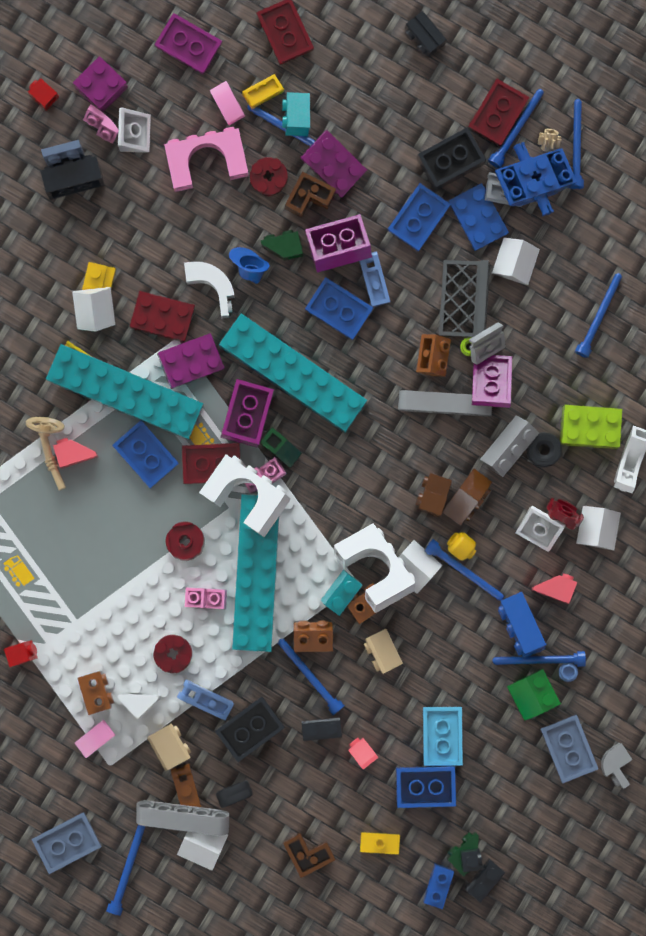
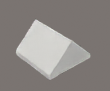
M119 108L118 147L120 152H149L150 114Z
M503 238L492 274L528 286L540 249L524 240Z
M111 287L72 291L77 329L98 331L115 325Z
M531 506L519 525L516 534L549 552L566 525L558 520H552L548 514Z
M583 506L582 514L584 520L579 526L576 544L614 551L621 513L606 508Z
M413 540L398 558H401L405 563L407 572L412 573L415 577L414 592L417 594L442 567V564L432 555L427 554L424 551L425 549Z
M120 694L118 699L139 719L160 700V695Z
M187 832L177 855L209 870H213L228 834L218 836Z

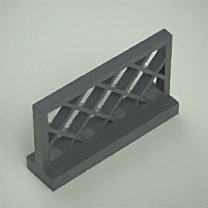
M444 260L439 336L474 337L486 330L490 262L488 260ZM448 265H456L460 271L451 277L447 273ZM469 266H477V273L470 278L465 270ZM461 273L469 279L462 287L455 282V279ZM451 282L459 288L452 296L446 292V287ZM472 282L476 287V292L469 297L463 289ZM460 292L468 298L461 306L453 299ZM450 301L458 307L451 315L445 311V305ZM471 301L475 306V311L468 316L462 308ZM461 310L467 318L458 325L452 317ZM448 320H451L457 326L451 332H444V324ZM468 320L474 325L473 333H465L461 329Z

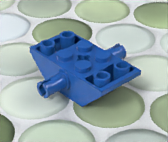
M525 142L516 144L513 148L520 162L495 170L509 206H523L537 201L542 216L549 215L554 210L548 197L577 183L563 149L560 148L536 157H530Z

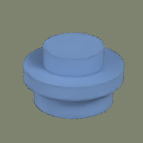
M564 663L560 666L558 673L563 681L571 682L576 679L578 669L573 663Z

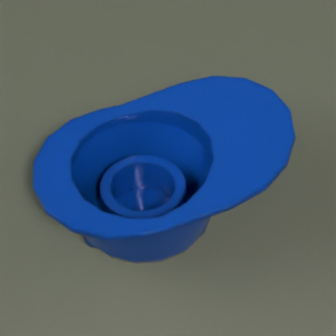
M237 247L229 252V258L238 266L240 277L250 280L255 284L260 282L264 272L270 267L267 261L250 249Z

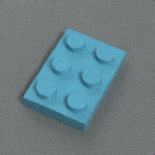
M423 707L424 766L463 765L462 707Z

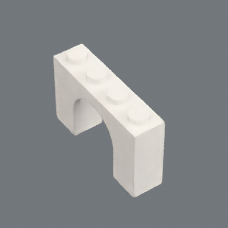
M225 455L199 493L221 507L236 486L243 483L255 484L258 489V500L243 523L265 537L291 500L286 495L288 491L279 485L276 488L272 486L273 481L264 475L262 478L256 475L258 471L249 465L247 468L242 465L243 461L236 456L231 458Z
M374 524L334 545V555L343 568L365 557H376L387 564L390 571L388 576L365 590V599L375 613L415 591V577L412 573L407 572L403 560L395 555L393 546L385 541L383 532L380 528L377 529Z

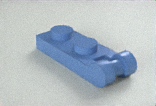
M377 251L372 252V258L359 262L371 306L376 307L390 303V298ZM373 262L375 267L368 268L367 264Z
M185 680L182 692H179L177 695L178 699L226 720L234 705L233 701L200 687L189 680ZM191 690L196 692L193 698L188 696Z

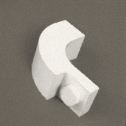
M184 263L187 285L204 283L212 286L219 295L221 317L229 318V312H232V303L227 301V299L235 298L227 276L220 269L208 263Z
M633 426L627 439L614 479V487L621 491L633 493L635 489L638 471L646 452V430Z

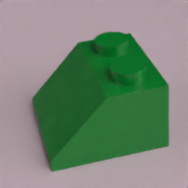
M543 669L507 686L524 721L561 704Z

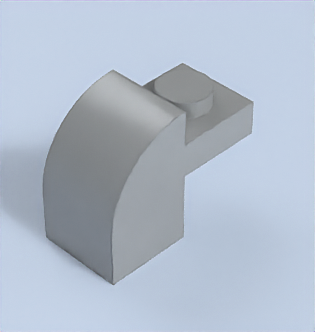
M622 743L616 744L605 752L601 760V770L606 777L612 773L611 779L616 787L620 786L624 789L630 784L620 768L630 762L632 758Z

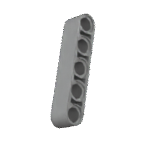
M399 391V411L492 416L491 406L472 405L471 394Z
M143 800L139 801L136 805V823L142 826L223 836L229 833V812Z

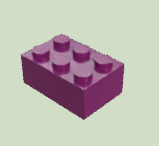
M360 214L305 229L317 273L372 258L371 245Z
M237 379L220 438L257 448L274 389Z

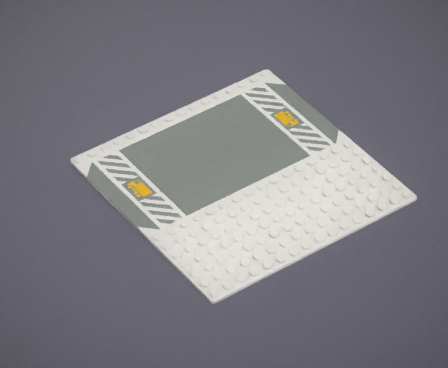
M173 340L158 352L177 346L181 342ZM158 352L138 365L130 373L203 403L204 406L189 440L142 421L179 463L151 489L112 446L140 420L94 400H90L62 421L65 425L63 431L48 436L52 455L56 458L55 460L58 465L53 445H56V441L63 438L73 440L98 454L97 458L63 469L60 466L58 467L66 487L65 489L58 490L51 471H48L49 467L44 462L46 459L40 438L0 466V617L19 643L33 641L37 648L38 659L32 661L85 734L103 720L111 728L115 736L97 749L108 765L116 763L147 740L148 736L162 729L192 706L177 698L178 693L182 692L185 680H189L212 692L264 653V651L232 650L241 494L258 495V491L251 494L245 483L240 484L231 491L224 503L219 507L199 493L206 483L183 484V445L238 442L220 438L228 406L205 376L171 389L157 356ZM240 443V460L243 461L242 465L247 468L249 465L252 468H260L269 462L258 447L255 448ZM281 478L271 485L275 488L278 485L288 491L286 495L291 500L279 516L272 647L280 639L285 638L294 631V623L308 621L326 607L321 602V599L343 570L352 575L347 567L343 568L334 555V549ZM179 522H191L204 534L205 545L202 554L189 561L174 558L166 547L167 533ZM184 536L180 544L187 546L190 539ZM186 588L227 590L226 609L185 607ZM178 635L186 639L191 645L192 659L183 671L168 673L156 665L153 652L155 645L164 636ZM173 648L169 649L168 657H172L173 660L176 659L178 651H174ZM102 671V674L106 673L109 685H106L108 693H112L114 703L111 704V709L88 715L77 678ZM93 679L91 684L94 687L96 686L97 682ZM191 690L188 696L193 698L196 692ZM118 695H160V700L141 718L137 719L118 699ZM100 698L97 699L98 705L102 704V700Z

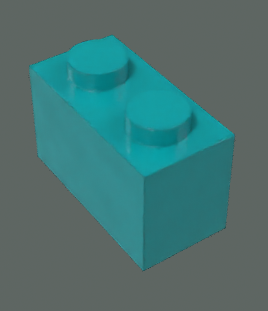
M287 92L286 100H282V111H285V117H282V128H285V135L308 136L310 130V93Z
M343 570L322 597L321 602L340 616L362 587V584Z

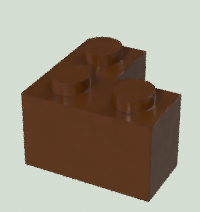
M302 171L285 204V210L301 218L310 202L328 210L336 194V188Z
M473 469L442 512L459 525L464 520L469 521L475 513L473 509L476 508L478 510L484 501L483 499L490 493L489 486L492 481L476 469Z
M432 473L428 477L425 476L421 486L424 488L423 494L419 493L415 504L418 506L417 511L439 518L442 514L452 480Z
M301 832L283 841L300 878L336 860L327 841L310 850Z

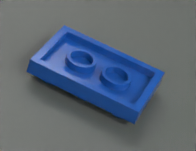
M419 183L387 231L419 252L451 204Z
M482 183L448 201L474 251L509 234L493 202L485 201L486 190Z
M325 277L305 310L346 337L354 340L372 312L373 307Z
M142 420L112 445L150 489L179 464Z

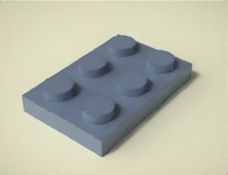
M79 140L41 149L46 164L55 165V167L63 165V162L68 160L79 161L85 156Z
M577 715L540 729L562 783L598 770Z
M85 812L32 839L49 874L102 847Z

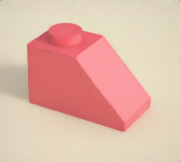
M68 438L56 441V445H53L61 469L98 457L95 451L73 440H68Z
M563 573L562 576L558 575L533 586L531 591L569 604L577 582L573 581L574 577Z
M357 737L349 744L350 748L348 751L362 769H365L378 759V756L364 738L360 740Z

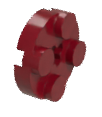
M265 157L252 165L250 182L256 191L265 196H274L283 190L288 180L286 167L279 159ZM266 172L274 174V177L271 178L272 181L263 178Z
M551 498L546 506L549 511L548 516L552 520L563 522L571 530L580 526L584 520L583 514L581 513L579 516L576 512L577 508L565 500L558 499L554 501V498Z
M191 522L175 524L166 535V547L176 559L189 561L203 552L205 545L204 534ZM184 536L190 539L187 546L180 544Z
M164 636L155 645L153 652L155 663L164 672H181L191 662V645L181 636ZM173 648L174 651H178L176 659L174 660L172 659V657H168L167 655L168 653H170L169 649Z

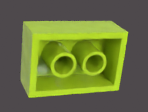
M564 405L562 407L561 445L607 449L620 448L622 409Z

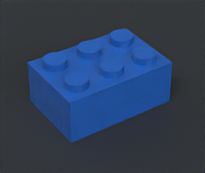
M520 592L501 600L498 612L502 621L506 620L507 622L506 630L509 637H514L515 639L514 648L518 656L522 655L524 659L545 650L546 643L523 593Z
M396 767L397 808L456 806L455 767Z

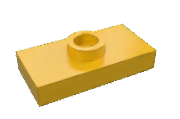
M273 74L242 91V95L251 109L283 93L284 88L276 75Z
M361 832L360 852L399 854L400 834Z

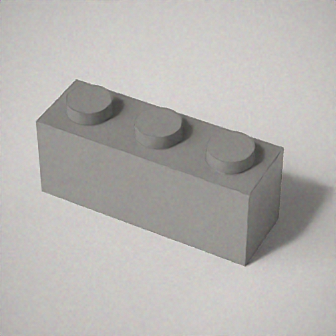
M516 415L480 460L490 470L504 477L539 432L528 421Z

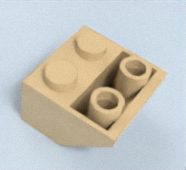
M387 629L365 639L366 643L363 645L368 654L372 653L375 659L372 663L377 672L381 671L384 674L403 664Z
M172 723L147 737L165 771L191 758L189 756L191 751L188 745L182 743L180 739L181 733L177 726L173 727Z

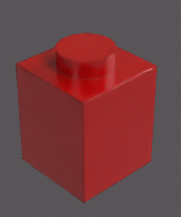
M42 78L38 81H33L29 86L30 90L28 93L30 97L46 111L59 99L58 93Z
M32 640L4 649L9 667L38 659L37 648Z

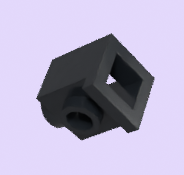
M479 848L460 850L463 872L478 871L479 868H482Z

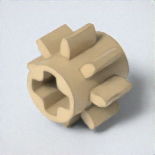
M545 129L544 133H539L538 145H541L543 151L551 152L555 148H560L561 136H558V131Z

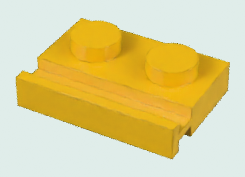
M88 262L82 290L111 287L112 289L116 268Z

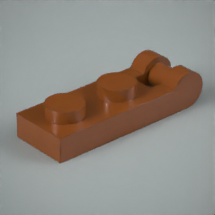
M190 764L183 765L184 767L178 769L176 767L171 768L180 805L201 807ZM186 775L187 780L180 782L179 776Z

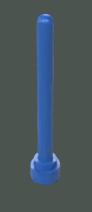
M542 89L536 91L499 151L492 154L488 159L492 166L498 169L503 166L505 162L504 155L543 96L544 92Z
M580 99L574 101L573 174L577 183L570 186V189L584 188V179L580 175L582 111Z
M248 104L247 109L285 131V128H282L281 120L259 107L251 109ZM293 136L310 147L315 142V140L308 136Z
M620 273L615 274L584 341L578 344L574 351L582 357L589 358L592 351L590 344L622 279Z
M432 539L424 550L427 554L437 555L497 600H503L504 595L441 550V546H439L436 540Z
M280 639L278 641L279 646L325 699L332 715L336 714L345 705L341 700L338 701L330 695L284 639Z
M577 651L573 655L529 656L524 659L522 656L494 657L492 662L495 665L573 663L577 667H585L586 657L585 651Z
M139 824L137 826L114 901L111 900V904L108 903L106 911L119 916L122 914L121 901L145 826Z

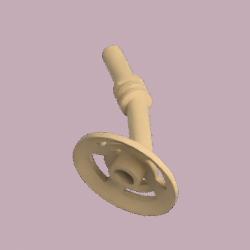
M32 417L27 419L26 426L40 435L46 459L44 462L47 463L48 471H51L58 490L65 489V484L58 470L59 465L55 460L56 458L52 455L48 439L50 434L63 431L65 425L59 420L48 417Z

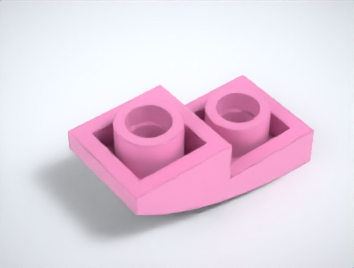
M227 81L210 90L228 125L245 117Z
M90 104L83 121L98 129L96 135L113 144L118 135V128L108 116Z
M276 457L260 468H254L258 471L256 475L261 478L264 475L273 482L286 475L284 468ZM245 483L251 494L258 491L255 484Z
M186 588L185 607L226 609L227 590Z
M103 720L77 740L75 745L87 758L113 738L115 734Z

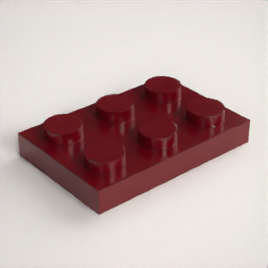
M283 0L256 12L279 65L314 50L292 0Z
M496 79L469 124L468 129L501 147L529 97L501 80Z
M139 291L129 327L130 329L185 342L195 305Z
M240 443L183 445V484L206 483L225 455L231 458L236 456L240 459Z

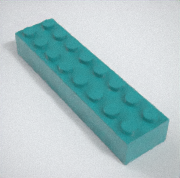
M242 313L219 344L221 349L343 433L347 432L367 403V399Z
M60 344L46 377L48 382L187 440L190 439L204 406L203 403L62 344Z
M241 494L232 650L272 652L279 517L266 536H261L243 523L255 507L258 495Z

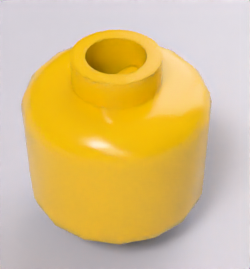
M465 532L454 533L447 542L448 551L459 560L471 559L476 553V542Z

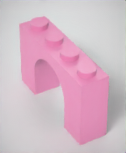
M229 127L225 128L224 132L219 133L210 131L205 133V136L200 137L191 135L186 137V140L181 141L179 139H172L167 144H164L174 191L193 188L189 161L197 150L205 147L217 149L223 154L226 159L230 180L248 177L249 174L239 128Z

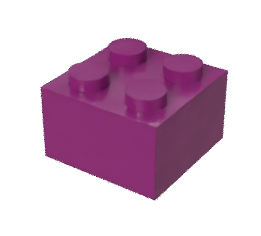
M100 56L73 82L75 89L102 112L128 88L127 82Z

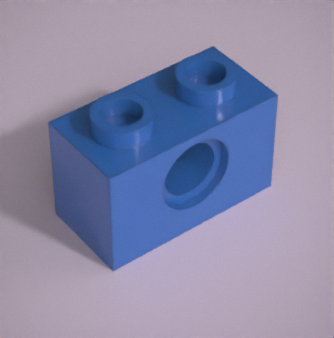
M434 863L423 899L425 904L443 909L453 878V869Z

